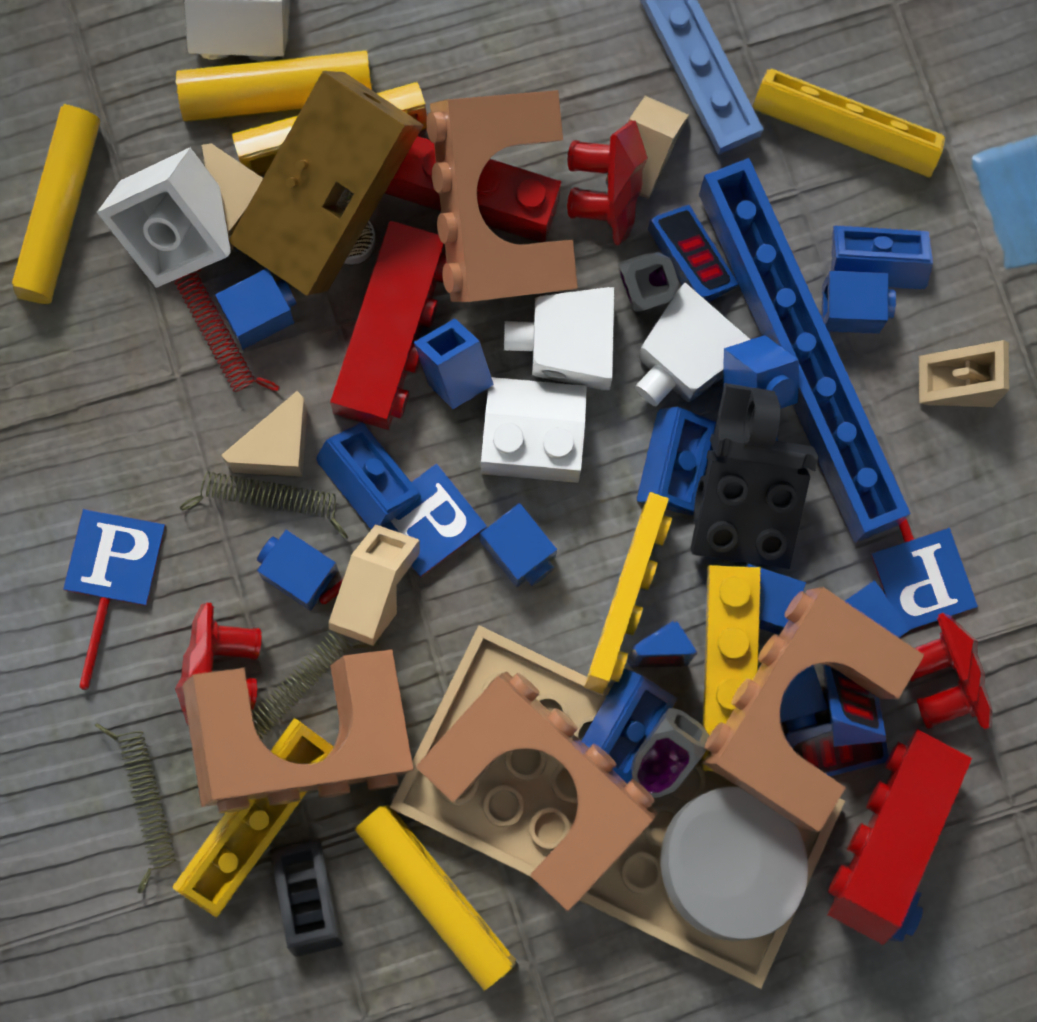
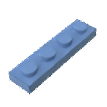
M640 0L718 155L760 137L763 127L698 0Z

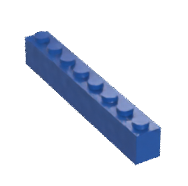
M750 158L704 175L699 197L761 335H766L799 359L798 403L793 404V407L810 445L813 446L818 455V463L854 543L900 525L911 514Z

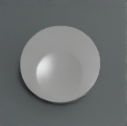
M739 787L715 789L696 797L684 805L670 822L661 848V873L671 902L689 924L702 933L716 939L745 941L777 930L797 910L805 892L808 877V861L805 845L797 826Z

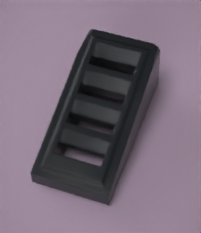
M321 839L270 850L288 950L293 956H302L342 946L341 929ZM310 860L314 862L315 868L287 874L286 866ZM313 881L318 883V888L291 894L290 887ZM321 902L322 909L298 915L295 913L296 907ZM325 923L326 928L303 934L299 932V928Z

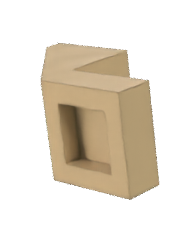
M375 524L351 555L328 622L329 630L373 646L397 614L396 585L419 556L420 540Z

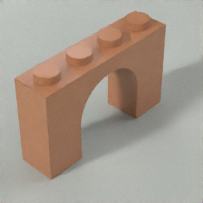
M558 90L447 99L430 103L431 112L427 116V133L430 141L434 143L436 163L432 168V182L435 191L440 194L441 214L438 216L437 229L441 242L445 243L447 263L443 267L442 275L444 287L450 293L451 302H473L578 289L573 240L520 245L509 243L499 238L489 229L480 214L477 202V185L480 174L488 160L498 151L506 147L544 144L563 140Z
M824 587L809 589L805 593L801 591L793 598L784 615L788 619L787 624L779 637L773 635L762 648L758 657L762 665L753 680L746 679L736 691L732 699V705L736 708L726 724L723 722L719 723L711 732L705 744V749L709 752L702 762L801 829L815 832L821 831L846 787L801 758L785 739L780 723V704L788 684L805 668L814 664H822L841 672L879 699H899L924 657L918 650Z
M392 649L344 655L330 665L339 714V732L336 743L328 756L323 761L314 764H295L285 761L270 752L261 742L253 724L244 668L192 675L182 685L201 807L217 805L218 813H229L250 808L249 800L268 797L269 805L273 806L299 801V792L318 790L319 798H327L350 793L349 785L367 782L369 791L399 785L398 777L412 771L413 764Z
M506 671L498 675L416 765V768L452 802H455L471 788L501 754L507 751L521 748L536 749L548 753L559 760L569 771L576 785L578 794L577 815L567 835L537 866L530 876L569 911L655 818L658 812L651 806L655 799L635 780H631L627 784L612 770L616 766L615 761L596 744H593L590 748L587 747L574 734L578 728L567 715L557 708L550 712L536 699L540 692L527 678L519 673L512 677Z

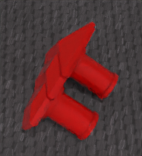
M629 121L610 136V145L574 140V142H571L568 150L567 163L571 172L582 171L608 174V192L580 189L579 187H573L570 190L567 200L568 216L573 219L584 218L608 221L609 226L612 227L615 245H620L629 237L635 223L636 201L642 190L643 168L648 159L636 121Z
M209 602L201 604L193 620L190 645L183 656L181 678L175 687L187 726L189 724L182 684L194 674L212 672L214 655L257 660L261 650L262 634L260 628L250 629L218 625L217 621L213 620L214 606ZM256 678L246 679L250 707L253 710L257 699Z
M945 613L938 614L937 620L942 631L940 638L915 648L924 657L909 681H915L917 678L950 666L957 670L960 679L958 680V686L926 698L917 699L926 727L931 729L938 724L971 714L973 718L977 717L981 728H984V730L992 728L993 708L984 687L985 672L978 656V641L950 615Z

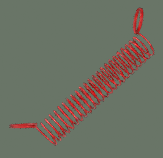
M196 271L195 273L187 274L185 276H193L180 284H176L183 277L179 278L175 285H179L177 289L181 290L182 298L186 299L187 308H191L190 313H194L192 317L196 318L195 322H199L197 326L201 327L202 336H206L205 340L209 341L207 345H212L210 350H214L212 354L216 355L215 359H220L217 363L222 364L220 366L221 369H224L222 373H227L225 375V378H229L227 382H233L230 387H235L233 392L244 389L252 382H256L265 388L279 391L280 387L269 380L260 377L254 380L247 362L244 361V357H241L242 353L239 352L237 344L231 338L232 335L226 329L224 320L219 315V311L216 310V306L211 301L209 293L206 292L199 274ZM196 279L188 286L179 288L185 282ZM194 284H198L193 289L185 293H181L187 287ZM196 289H200L195 294L184 298V296L189 292ZM203 293L201 296H199V297L196 298L195 300L190 301V302H186L188 299H190V298L193 297L194 295ZM205 298L200 303L192 307H189V305L195 302L196 300ZM207 303L202 308L196 311H192L198 305ZM210 307L202 314L194 316L200 310ZM209 312H212L210 315H208V316L205 317L204 319H201V320H199V321H196V320H197L199 317H201L202 315H204V314H206V313H209ZM211 317H214V318H213L212 320H210L209 322H207V323H205V324H203V325H199V324H200L201 322H203L204 320H206V319H208V318H211ZM218 321L217 323H215V324L212 325L211 327H209V328H207V329H205V330H201L203 327H205V326L208 325L209 323ZM220 326L213 332L204 335V333L210 330L211 328ZM222 331L213 338L207 339L213 333ZM225 335L220 340L209 344L215 338ZM224 340H227V341H226L225 343H223L222 345H220V346H218V347H216V348H212V347H213L214 345H216L217 343H219V342H221V341H224ZM226 345H229L227 348L223 349L222 351H220V352H218V353H214V352H215L216 350H218L219 348H221V347H223V346H226ZM227 350H231L229 353L225 354L224 356L219 357V358H216V357L219 356L221 353H223V352H225V351H227ZM235 354L226 361L220 362L223 358ZM234 359H237L236 361L232 362L231 364H229V365H227V366H225V367H222V366H223L224 364H226L227 362H229V361H231V360H234ZM235 364H239L238 366L234 367L233 369L224 372V371H225L226 369H228L229 367H231V366H233V365H235ZM242 368L240 371L236 372L235 374H233V375H231V376H227V375L230 374L231 372H233V371H235V370H237V369ZM244 373L242 376L238 377L237 379H235V380H233V381H230L233 377H235V376H237V375H239V374ZM246 378L244 381L240 382L239 384L232 386L234 383H236V382L239 381L240 379ZM260 381H263V382H265V383H268V384H270V385H272V386H274V387L268 386V385H266V384H264V383H262V382H260ZM250 382L249 384H247L246 386L242 387L241 389L235 390V389L238 388L239 386H241V385H243V384H245V383Z

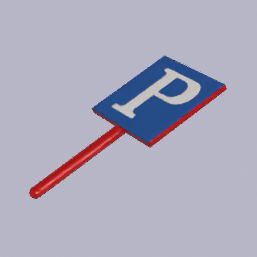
M437 463L412 481V484L422 495L421 498L384 526V528L420 540V554L411 565L420 578L487 528V525ZM343 579L319 597L321 604H327L338 596Z
M86 509L82 510L63 588L64 591L100 597L79 684L82 690H87L90 686L110 599L147 606L165 531V524Z
M906 518L899 525L905 543L871 554L884 594L910 629L937 621L938 614L941 613L952 616L978 607L950 528L914 539Z

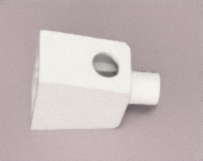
M684 283L641 347L639 359L650 371L638 382L635 389L642 398L653 406H657L672 389L685 401L691 402L723 378L724 348L750 339L688 284Z
M605 287L535 298L534 322L505 321L504 350L533 351L532 375L536 377L583 385L599 390H610L613 367L614 288Z

